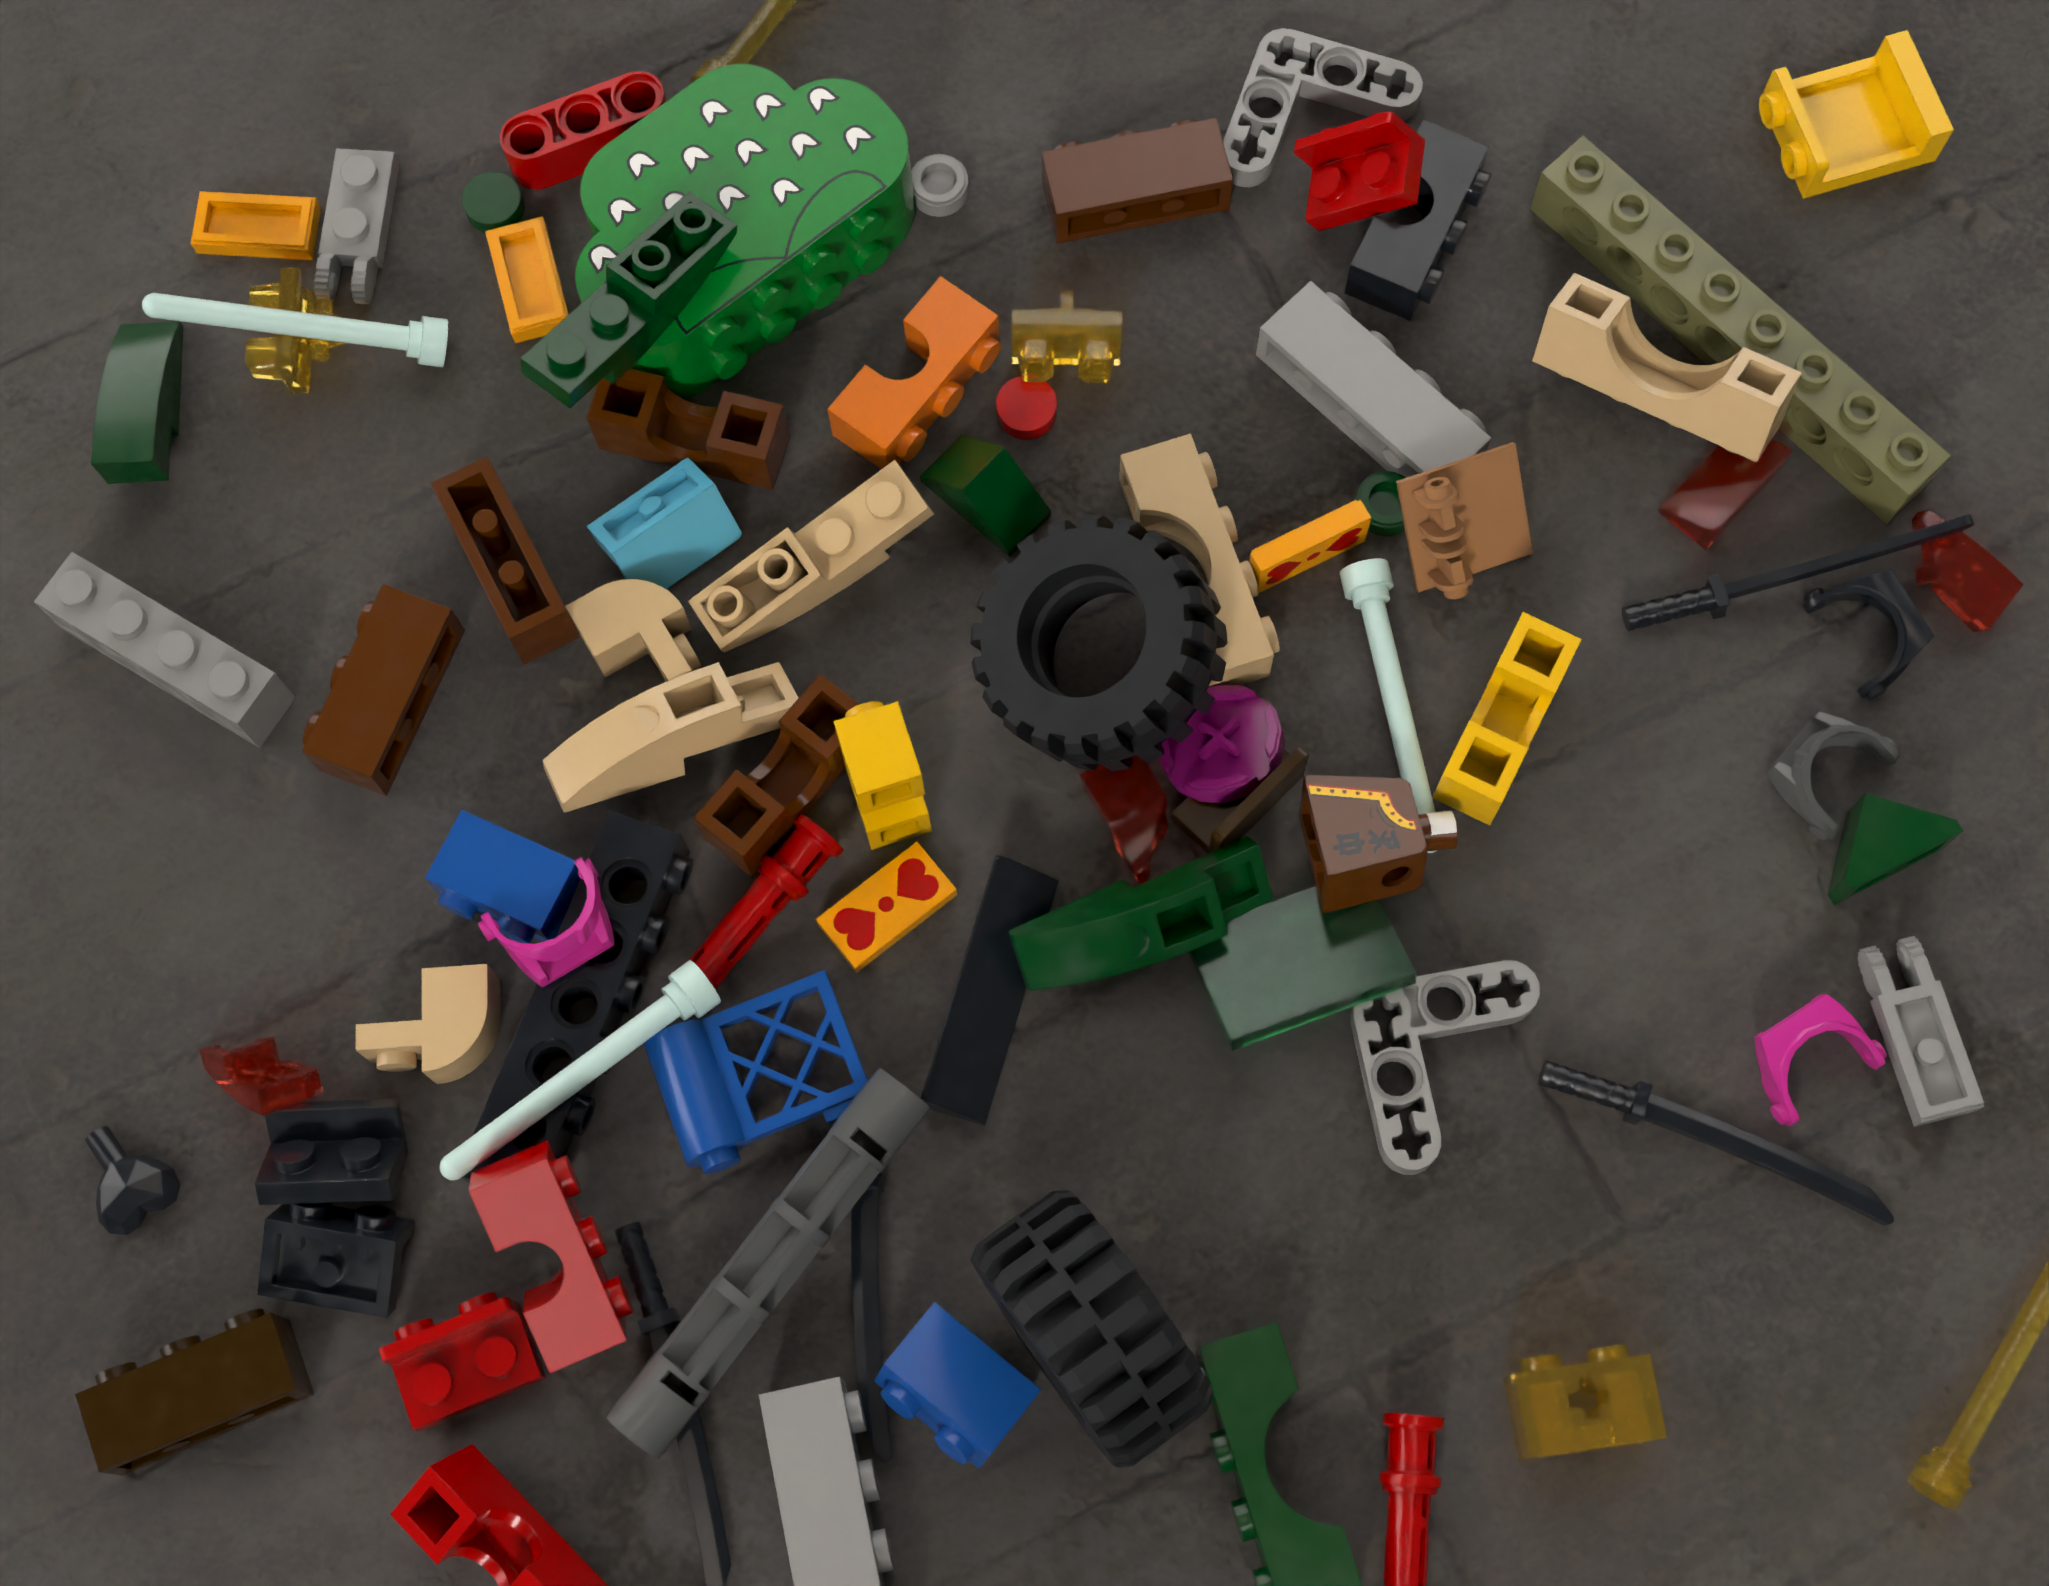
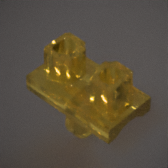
M281 268L280 283L250 287L249 305L338 317L332 315L333 303L326 299L315 300L313 291L301 285L302 272L299 268ZM276 334V337L249 338L246 343L245 362L254 378L283 380L291 393H309L311 357L317 361H327L330 359V347L340 346L345 343Z
M1061 290V308H1037V310L1012 309V364H1019L1021 378L1025 382H1046L1048 379L1053 378L1054 365H1078V378L1082 379L1085 383H1107L1110 380L1113 366H1120L1122 311H1097L1094 308H1073V291Z

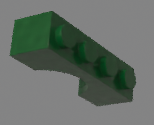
M1271 1323L1198 1346L1195 1353L1199 1367L1206 1375L1210 1383L1209 1386L1213 1390L1214 1395L1210 1404H1212L1220 1429L1219 1431L1209 1433L1212 1449L1221 1474L1230 1471L1234 1473L1241 1498L1230 1501L1233 1516L1242 1542L1255 1540L1263 1566L1252 1570L1255 1586H1363L1344 1527L1318 1523L1295 1512L1276 1492L1267 1472L1265 1439L1268 1427L1279 1407L1299 1389L1278 1323Z

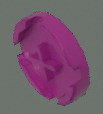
M1217 684L1207 689V692L1215 698L1208 713L1204 715L1197 710L1187 722L1194 731L1181 743L1172 737L1163 742L1162 746L1165 750V755L1159 757L1165 776L1178 792L1199 802L1227 803L1248 797L1281 764L1285 738L1277 711L1269 702L1267 704L1265 700L1256 696L1255 691L1244 686Z

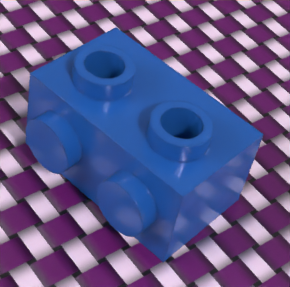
M461 810L425 876V879L440 895L437 903L445 909L469 920L473 919L476 911L481 914L489 912L493 919L499 923L500 931L504 936L520 943L529 944L533 937L543 942L556 938L581 878L578 875V868L574 863L575 860L464 810Z
M935 1302L886 1360L874 1380L883 1389L880 1392L881 1397L890 1408L907 1419H913L916 1416L936 1433L934 1441L944 1453L962 1464H966L969 1460L979 1469L1041 1391L1039 1387Z

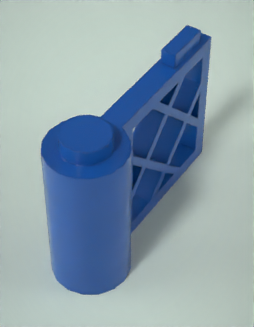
M825 970L704 1019L689 1020L666 1027L643 1043L687 1167L701 1166L704 1174L716 1173L741 1161L739 1151L744 1149L749 1143L823 1114L828 1125L836 1122L868 1081L831 981ZM819 991L827 1012L816 1037L784 1024L795 1000ZM778 1008L774 1019L761 1015ZM748 1019L769 1028L754 1062L731 1053L723 1029ZM832 1027L840 1047L825 1042ZM779 1033L811 1045L796 1080L764 1067ZM821 1050L844 1059L854 1082L830 1093L823 1092L806 1084ZM736 1064L750 1070L744 1085ZM760 1075L791 1087L792 1090L782 1112L757 1122L749 1099ZM802 1092L815 1098L796 1106Z

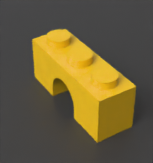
M1522 612L1487 687L1433 794V799L1489 826L1491 825L1582 640L1581 638Z
M879 701L863 703L848 710L845 718L833 721L850 785L871 850L931 832L929 813L923 797L925 790L922 774L898 701L883 705Z

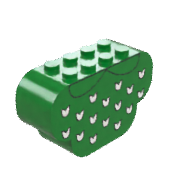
M732 64L716 68L701 76L606 144L589 161L582 176L580 195L593 238L586 244L579 256L575 272L576 288L582 303L606 282V265L688 192H691L737 224V234L703 285L672 324L630 368L664 376L667 387L674 394L682 399L693 397L706 390L719 379L725 380L736 375L746 365L748 358L766 344H776L790 334L797 321L815 308L823 309L829 306L838 298L843 287L859 275H867L876 271L887 260L889 253L904 241L912 227L915 216L908 138L904 126L896 114L875 92L855 81L839 78L821 79L807 83L794 91L776 73L760 66Z

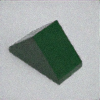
M961 435L920 476V481L1009 557L1018 549L1017 544L1034 533L1051 516L1050 508L1003 446Z
M1865 793L1847 812L1827 895L1835 906L1940 851L1962 833L1963 829L1956 819Z

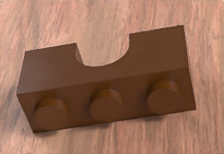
M629 369L614 385L603 378L597 384L586 417L599 449L670 466H675L688 457L704 474L770 490L774 489L790 439L782 404L723 391L717 407L702 406L684 400L674 394L667 387L664 376Z
M819 674L779 720L781 727L780 735L762 763L746 776L736 769L695 815L694 820L703 839L750 877H753L760 867V860L765 855L771 856L795 829L794 820L799 814L806 816L846 770L833 721L845 718L848 710L860 704L822 674Z

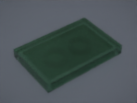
M1316 886L1256 907L1227 921L1226 926L1229 935L1188 952L1232 1051L1416 984V972L1380 900L1322 913Z

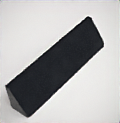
M999 855L995 857L921 1095V1099L931 1108L930 1110L984 1126L987 1122L1027 990L1008 931L1049 913L1059 884V880L1010 858Z

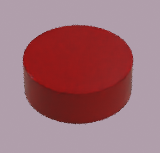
M1018 376L1009 380L1002 386L997 395L996 409L998 422L1006 433L1018 439L1031 440L1043 436L1053 427L1057 417V398L1054 390L1046 381L1035 376Z

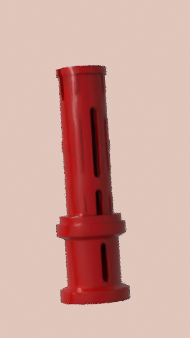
M799 814L794 820L796 829L772 857L765 855L760 860V867L757 869L760 873L758 878L709 934L710 936L699 949L686 961H693L708 978L715 990H717V987L726 978L730 970L742 959L790 900L797 902L799 898L804 899L809 893L806 885L830 857L838 858L844 851L834 838L803 814Z
M1383 1413L1382 1423L1389 1427L1387 1470L1379 1472V1483H1382V1491H1388V1516L1383 1573L1384 1586H1426L1431 1495H1437V1490L1441 1489L1442 1479L1435 1474L1437 1431L1444 1429L1445 1418L1403 1413Z

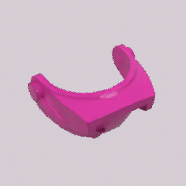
M580 857L574 861L578 868L579 877L585 881L587 886V899L584 908L572 927L555 939L537 944L520 943L503 936L499 923L493 919L489 912L480 916L483 921L479 922L478 925L486 939L491 941L497 938L518 967L542 988L615 945L610 919L600 894V886L597 879L600 875L589 858L584 861L583 857Z
M1828 994L1817 995L1811 999V1002L1765 1032H1760L1754 1036L1756 1057L1761 1072V1082L1766 1095L1773 1105L1770 1107V1111L1781 1125L1792 1126L1800 1120L1799 1114L1788 1093V1072L1791 1059L1796 1050L1810 1037L1825 1031H1835L1848 1040L1864 1062L1872 1069L1877 1070L1885 1064L1884 1058L1887 1055L1883 1046L1877 1040L1871 1041L1856 1019Z

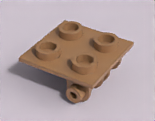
M1514 442L1396 481L1413 576L1418 593L1437 587L1443 591L1444 596L1448 599L1462 598L1469 593L1468 586L1473 582L1472 574L1533 554L1517 449Z

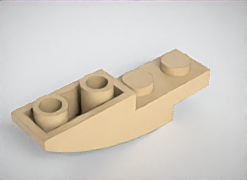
M894 460L798 532L794 533L788 527L688 600V602L720 650L727 652L801 616L868 574L890 558L886 549L929 519L934 513L900 465Z
M718 662L657 685L596 718L544 758V770L563 812H569L684 776V758L779 729L781 728L779 720L799 697L779 662L730 677H726Z

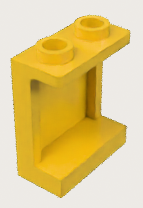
M1908 30L1885 36L1876 55L1870 58L1796 79L1791 78L1786 67L1775 69L1772 71L1759 99V112L1762 122L1766 128L1773 129L1781 147L1783 169L1790 179H1795L1803 199L1936 161L1954 131Z

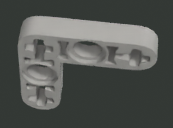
M1286 28L1272 30L1259 43L1223 140L1233 184L1249 188L1260 185L1267 180L1272 172L1299 96L1368 117L1374 113L1393 112L1403 121H1406L1414 115L1419 106L1423 87L1420 73L1413 66L1405 62L1304 32ZM1282 52L1292 55V58L1286 62L1285 66L1275 64V59H1278ZM1309 59L1315 60L1313 76L1305 74L1306 69H1308ZM1331 66H1345L1354 73L1355 79L1348 85L1336 86L1324 78L1323 72ZM1366 75L1373 77L1372 82H1370L1369 93L1363 91ZM1392 85H1398L1403 88L1398 99L1387 97V92H1389ZM1269 97L1276 100L1282 110L1274 117L1261 118L1250 110L1249 105L1257 98ZM1249 134L1258 137L1256 157H1253L1249 164L1238 162L1239 156L1245 153L1249 142Z
M1503 960L1378 983L1365 988L1357 996L1350 1013L1351 1029L1378 1150L1383 1162L1391 1170L1402 1175H1415L1423 1172L1435 1161L1441 1149V1132L1420 1041L1509 1025L1523 1020L1536 1006L1540 996V983L1535 973L1527 965L1518 961ZM1501 977H1508L1512 987L1522 986L1525 993L1517 999L1515 1008L1508 1007L1506 999L1498 997L1484 1000L1480 1006L1484 1015L1475 1014L1476 995L1469 982H1478L1477 994L1496 990L1501 983ZM1438 987H1447L1454 990L1462 1001L1463 1010L1461 1015L1451 1021H1442L1435 1018L1427 1007V995ZM1374 1000H1381L1385 1010H1396L1398 1016L1391 1020L1388 1028L1391 1045L1403 1039L1407 1048L1389 1047L1375 1055L1371 1054L1369 1046L1379 1047L1382 1042L1378 1023L1376 1021L1366 1022L1363 1016L1370 1012ZM1388 1062L1404 1064L1413 1075L1412 1090L1403 1096H1391L1385 1093L1377 1082L1378 1069ZM1415 1103H1419L1421 1112L1412 1111L1408 1116L1412 1134L1415 1137L1425 1136L1427 1144L1418 1151L1417 1160H1409L1406 1150H1395L1392 1144L1402 1134L1400 1116L1397 1114L1390 1119H1386L1384 1110L1400 1111Z

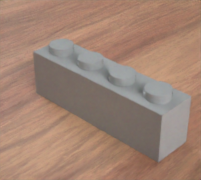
M1312 281L1308 282L1260 327L1256 356L1387 471L1399 473L1407 478L1488 450L1491 437L1486 433L1485 426L1475 414L1466 409L1459 410L1441 394L1438 384L1430 375L1422 370L1417 369L1414 371L1396 355L1393 345L1385 336L1377 331L1369 332L1352 317L1348 306L1340 297L1331 292L1324 293Z
M74 552L69 554L34 601L61 629L258 748L262 746L296 699L275 672Z
M835 1377L759 1394L794 1586H885L882 1573L894 1570V1564L886 1528L874 1530L869 1502L880 1500V1492L873 1460L860 1461L855 1433L867 1431L859 1390L847 1392L845 1381L841 1377Z

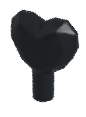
M108 1126L100 1127L86 1137L85 1142L104 1169L97 1188L96 1207L98 1220L109 1233L128 1236L141 1226L148 1212L164 1210L177 1201L181 1183L173 1168L160 1160L146 1155H127Z

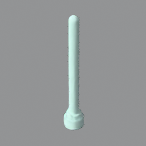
M150 293L142 301L143 311L152 318L406 350V357L417 358L419 365L443 367L446 356L448 320L442 318L422 316L421 322L410 320L408 326L160 293Z
M1381 558L1355 562L1343 568L1339 574L1345 598L1352 600L1354 608L1360 609L1362 612L1400 776L1411 785L1418 814L1436 812L1385 604L1390 601L1389 591L1394 587L1389 563L1386 559Z
M689 960L668 975L670 983L661 989L664 996L444 1156L440 1162L441 1174L448 1180L462 1178L678 1017H681L684 1021L693 1014L698 1018L702 1017L721 1003V999L713 985L693 961Z

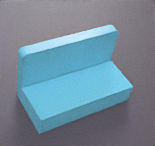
M688 457L587 526L596 543L618 566L625 579L645 580L665 589H668L733 544L742 535L740 528L714 482Z

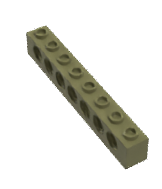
M1584 135L1541 172L1530 210L1703 363L1712 365L1723 362L1745 347L1802 372L1779 430L1885 524L1888 525L1931 483L1951 455Z

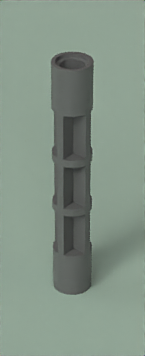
M877 1068L783 1192L772 1202L769 1210L722 1270L715 1275L708 1288L662 1347L655 1352L606 1415L607 1420L641 1449L660 1459L709 1396L715 1384L760 1326L764 1325L777 1304L818 1251L826 1245L832 1233L877 1175L888 1165L931 1108L893 1076L881 1068Z

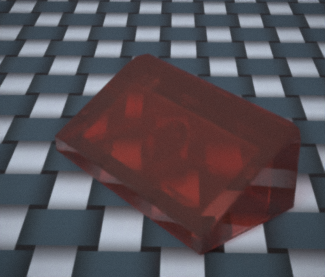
M1771 440L1759 460L1755 462L1718 446L1659 508L1658 512L1706 551L1780 472L1793 451L1786 445Z

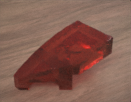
M1929 510L1917 512L1912 518V529L1915 531L1945 522L1946 520ZM1963 532L1921 544L1923 567L1915 568L1916 583H1932V591L1973 633L1989 630L2024 585L1992 554Z
M1135 755L1132 756L1133 764L1130 769L1111 771L1099 764L1095 771L1087 770L1081 773L1080 778L1086 794L1109 828L1115 848L1140 885L1148 881L1151 873L1150 861L1159 839L1164 840L1169 826L1165 814L1168 805L1166 795L1147 763Z
M274 1037L257 1039L255 1042L230 1051L222 1049L220 1045L199 1049L203 1067L214 1081L238 1103L262 1116L323 1094L318 1069L291 1060L280 1061Z

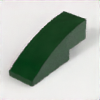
M180 321L120 324L114 337L104 367L98 394L91 465L107 484L169 481L171 435H179L184 329Z

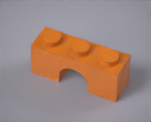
M941 276L903 319L906 346L926 361L924 368L911 378L893 380L883 377L865 364L827 409L832 435L880 469H883L894 460L898 464L902 460L905 462L911 461L924 445L928 428L939 415L945 418L954 411L963 397L964 385L976 371L979 373L987 371L1001 350L998 315Z

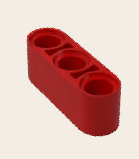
M629 72L524 111L508 119L503 125L499 137L513 177L523 187L539 190L582 175L589 161L601 148L667 101L663 85L656 76L649 72ZM645 107L650 108V109H648V110L645 111V112H640V113H635V112H634V111H636V110H638V109H640V108H645ZM587 128H595L593 131L589 133H579ZM535 148H539V149H540V150H538L537 152H535V153H533V154H528V155H525V154H524L525 152L529 151L530 149H535Z

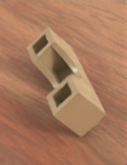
M1576 273L1571 276L1549 305L1532 360L1563 377L1573 379L1612 397L1616 401L1633 406L1666 421L1674 427L1684 429L1732 453L1739 454L1755 462L1759 460L1779 429L1802 373L1745 347L1731 358L1712 365H1693L1672 359L1656 349L1641 333L1632 313L1629 296Z
M1190 433L1120 455L1119 481L1133 520L1139 522L1148 532L1156 531L1161 536L1172 539L1186 547L1201 564L1208 586L1215 592L1221 605V610L1215 616L1226 625L1228 644L1223 648H1216V654L1226 662L1223 680L1220 682L1211 680L1209 687L1217 684L1243 685L1269 677L1274 653L1280 650L1277 633L1270 617L1260 618L1253 600L1259 594L1257 581L1248 561L1239 563L1232 544L1238 541L1236 525L1228 506L1219 508L1212 488L1217 487V477L1209 454L1207 452L1198 454Z

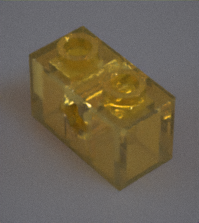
M1627 1344L1587 1350V1363L1562 1366L1560 1354L1542 1355L1519 1360L1521 1372L1513 1373L1503 1379L1518 1460L1524 1461L1649 1443L1667 1438L1651 1355L1629 1356ZM1579 1384L1583 1394H1595L1597 1406L1587 1410L1586 1416L1582 1408H1570L1568 1395L1579 1391Z

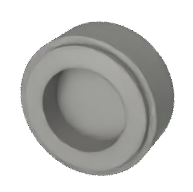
M933 154L924 157L912 168L915 206L920 211L930 216L943 217L951 215L963 207L968 198L969 184L967 171L960 161L949 155Z

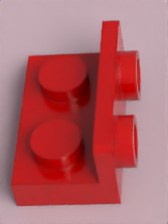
M1393 112L1374 113L1368 118L1336 128H1326L1317 134L1297 139L1294 145V154L1312 168L1305 221L1316 230L1322 231L1417 204L1425 139Z
M496 1292L485 1293L457 1306L460 1315L437 1325L434 1324L432 1318H427L399 1328L393 1333L396 1341L378 1349L382 1362L392 1366L413 1430H424L546 1379L520 1303L509 1297L498 1299Z

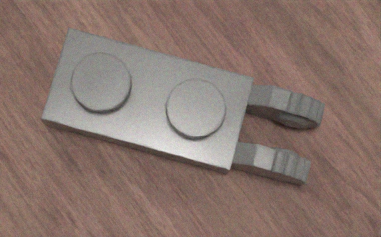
M336 148L314 280L315 295L319 301L332 302L336 298L342 266H353V276L351 279L353 301L358 304H369L373 300L378 268H383L399 171V161L394 152Z
M1911 936L1899 939L1896 943L1898 963L1901 966L1906 983L1910 986V988L1898 991L1895 989L1883 953L1880 952L1879 948L1871 946L1859 949L1857 959L1860 973L1863 976L1866 991L1873 998L1870 1003L1913 1126L1916 1127L1967 1114L1983 1108L1984 1101L1941 981H1935L1928 959L1918 938Z

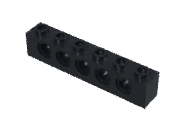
M609 810L589 859L600 875L597 879L601 898L610 919L613 936L623 942L622 950L619 956L609 963L599 964L591 959L543 988L536 983L473 1135L544 1084L543 1072L552 1060L567 1057L574 1062L615 1032L620 1025L624 1012L632 1014L635 1011L645 986V978L640 976L647 956L649 952L653 954L659 952L668 932L669 918L664 915L673 893L681 895L684 892L692 873L693 859L688 858L690 851L682 835ZM583 879L579 881L556 937L572 927L584 908L587 899V886ZM632 880H641L647 883L644 896L637 902L631 904L617 902V894L625 883ZM586 997L597 999V1011L588 1022L583 1024H571L568 1022L569 1009L577 1000ZM609 1068L608 1070H606V1071H605L604 1073H602V1074H605V1075L608 1074V1073L610 1072L611 1068ZM597 1078L543 1117L546 1120L547 1130L540 1143L548 1140L556 1159L567 1154L574 1134L582 1136L587 1130L595 1109L596 1101L590 1095ZM516 1137L464 1175L462 1179L470 1184L471 1172L528 1148L519 1147Z

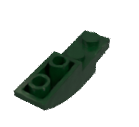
M691 192L686 193L606 265V282L520 358L521 373L568 408H572L603 378L614 385L648 351L700 289L737 234V224Z
M1246 836L1136 887L1131 886L1124 879L1119 880L1008 932L1025 986L1030 991L1107 978L1153 965L1195 950L1229 935L1226 926L1227 921L1274 899L1259 844Z

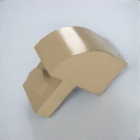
M639 579L613 581L596 588L565 606L577 631L605 678L647 654L652 658L665 682L692 672L701 666L698 657L684 635L692 630L683 606L673 594L655 583Z
M488 964L422 968V1020L356 1024V1051L371 1063H376V1068L381 1071L399 1072L413 1070L417 1068V1060H422V1072L436 1084L460 1079L475 1070L487 1058L496 1043L501 1024V979Z

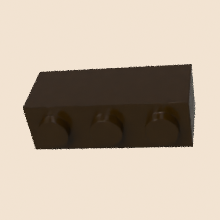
M264 1309L250 1310L228 1319L224 1323L226 1331L201 1341L199 1335L185 1337L160 1349L162 1358L139 1368H137L135 1362L124 1363L95 1376L97 1385L76 1393L75 1396L98 1471L100 1473L123 1476L315 1395L290 1320L271 1312L265 1314Z

